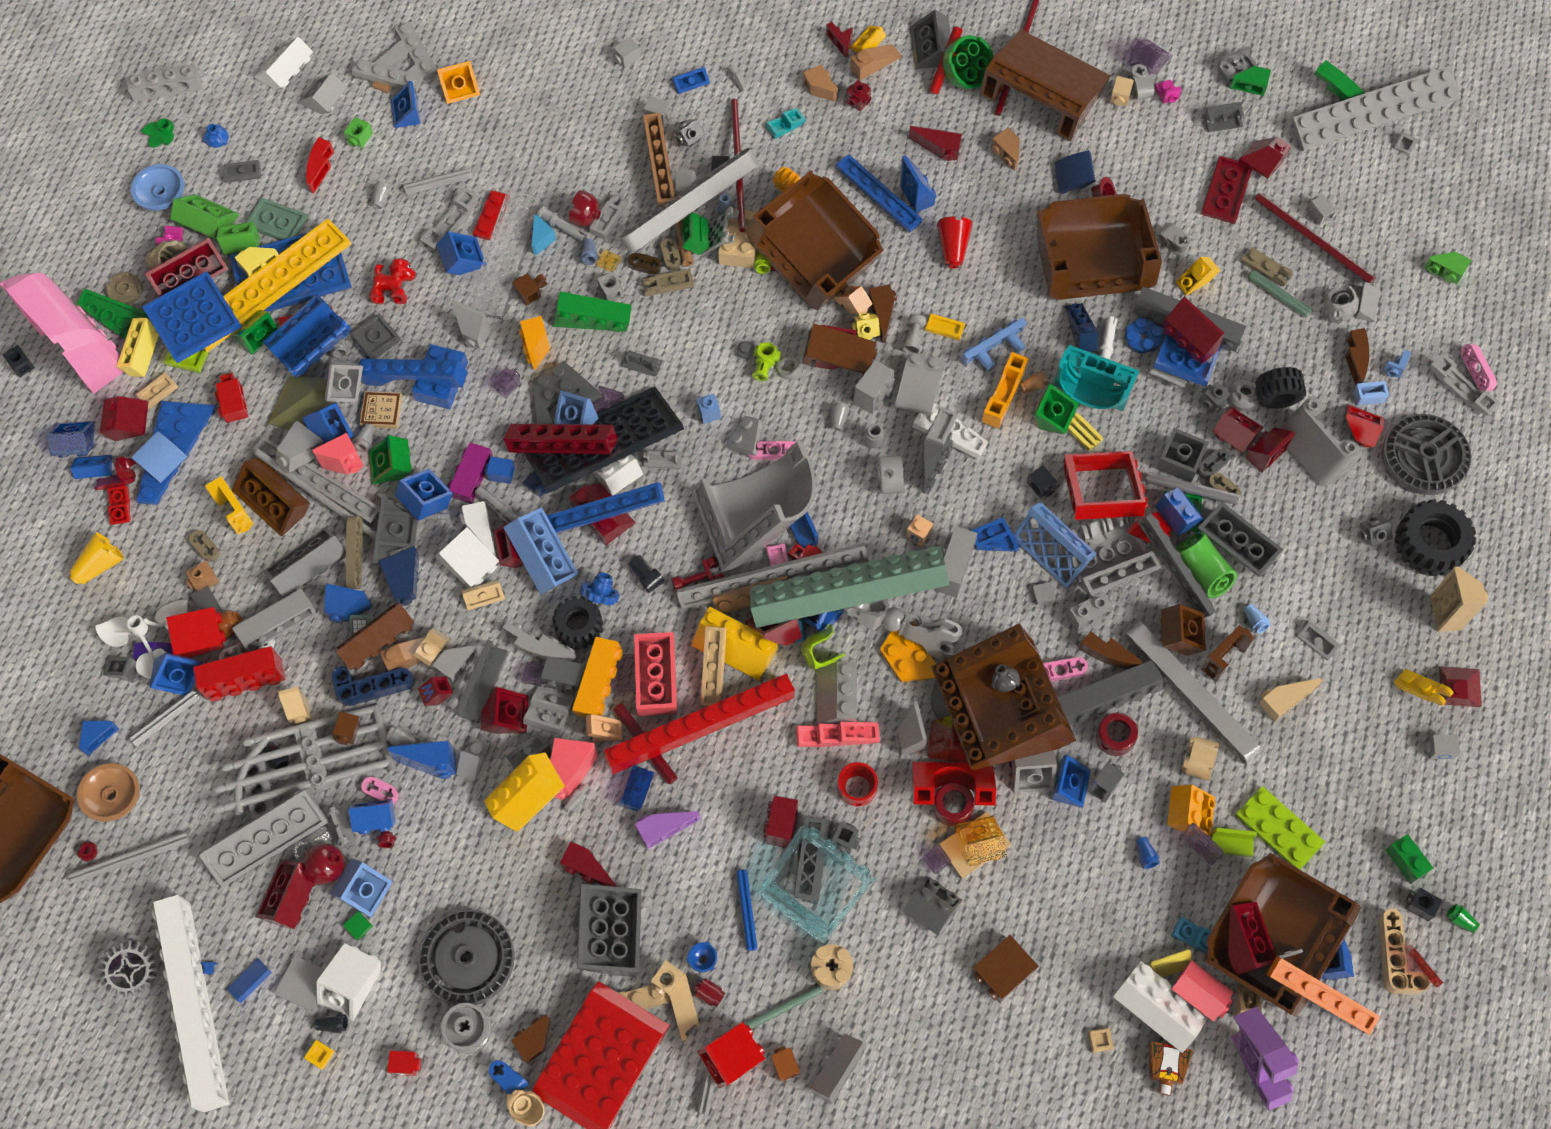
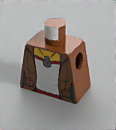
M1152 1041L1148 1046L1150 1080L1160 1081L1158 1094L1171 1096L1172 1084L1181 1085L1184 1082L1193 1050L1186 1049L1182 1053L1173 1045Z

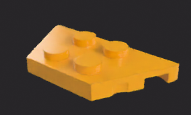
M891 631L881 646L880 652L900 682H910L911 680L923 681L935 678L931 666L936 663L926 652L925 648L916 642L906 639L903 635H898L900 631Z

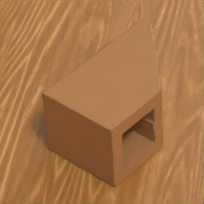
M819 65L803 72V82L810 95L831 101L836 100L838 88L835 83H832L828 70Z
M1008 127L992 139L991 149L995 155H999L1003 159L1006 166L1011 167L1013 170L1017 169L1020 138Z

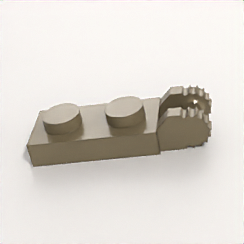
M1253 247L1250 248L1241 260L1246 266L1282 287L1287 284L1286 278L1291 279L1293 276V272L1287 267H1282L1281 264Z
M690 269L659 274L642 281L644 287L654 286L644 290L645 296L694 288Z

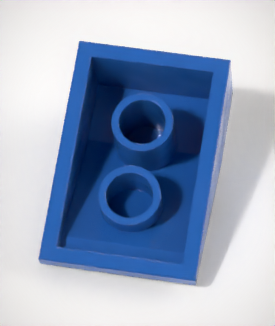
M906 155L902 156L900 187L913 210L917 213L934 206L935 198L937 197L936 192L933 188H930L926 175H923L920 169Z
M449 741L388 747V752L400 764L439 777L440 779H448L451 775H456L455 751Z

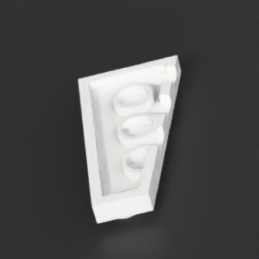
M934 403L931 415L919 413L912 427L927 434L940 407ZM957 418L950 431L953 433L952 440L954 443L952 447L979 459L988 441L971 428L963 426L961 424L962 421Z

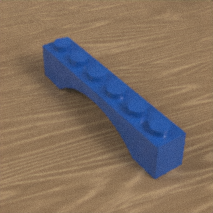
M361 359L359 365L363 366L361 381L368 386H383L390 381L410 379L426 381L444 387L463 388L467 375V370L458 360Z

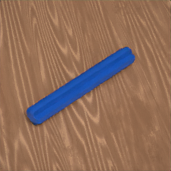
M738 870L736 875L746 950L755 951L757 950L748 874L747 870Z

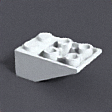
M632 455L593 472L595 477L612 495L643 475L636 459Z

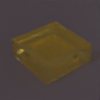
M605 250L598 260L597 266L609 272H614L621 261V256Z

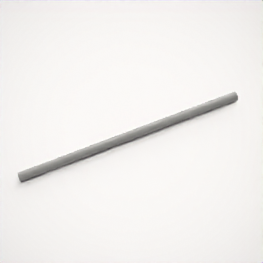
M260 449L255 452V456L347 520L348 517L353 516L294 473H288L279 467L274 459ZM363 523V532L376 540L377 532Z

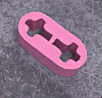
M368 777L362 782V790L369 797L378 801L392 799L393 803L397 801L398 792L392 785L375 777ZM374 782L378 790L370 789L369 791L367 785ZM390 790H392L391 793L393 794V797H388L386 799V796L382 793V791L389 793Z

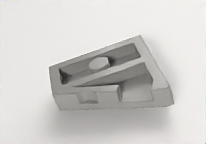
M745 416L726 443L727 447L756 456V443L759 442V433L762 428L761 421Z

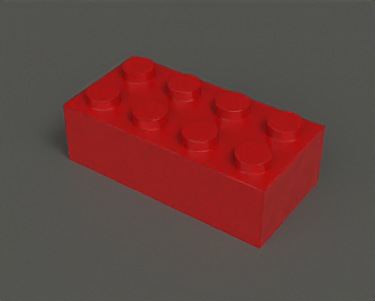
M272 646L193 667L197 689L208 701H219L222 697L228 695L238 696L243 691H256L261 689V686H275L280 684V681L286 680L282 659Z

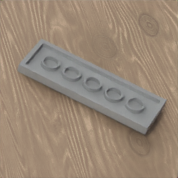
M304 788L199 853V856L219 885L224 887L328 823V819L308 790Z

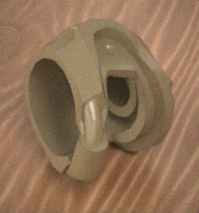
M181 240L161 242L147 253V269L151 270L173 258L175 255L169 248L180 254L187 250L188 247Z

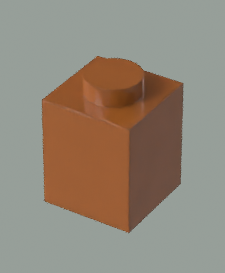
M783 1046L774 1050L771 1059L780 1082L800 1075V1070L791 1047L786 1049Z

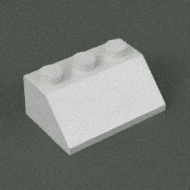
M299 37L285 41L254 77L274 89H283L289 84L288 79L299 73V67L302 64L305 65L311 59L309 56L313 51Z

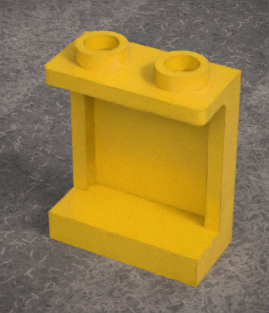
M222 476L205 485L218 506L229 501L235 511L227 515L226 519L237 534L248 531L254 525Z

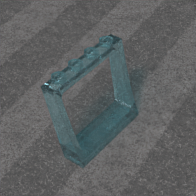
M802 825L757 893L821 943H824L876 878L869 874L870 869L862 864L858 866L854 863L852 855L847 852L841 853L837 850L836 843L829 839L825 841L821 838V833L816 828L811 827L809 829L806 825ZM802 838L807 839L862 882V886L830 925L775 883V880Z

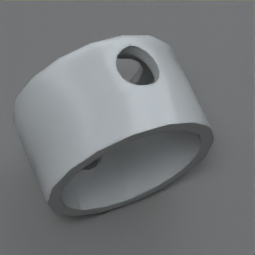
M901 456L878 457L877 471L880 493H903L904 478ZM884 472L890 473L891 478L885 477Z

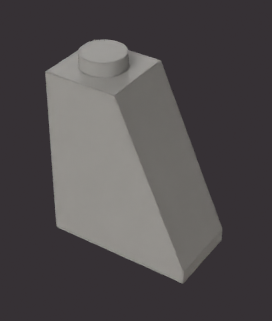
M296 421L277 448L276 464L290 473L315 459L316 456L313 449L323 445L324 440Z

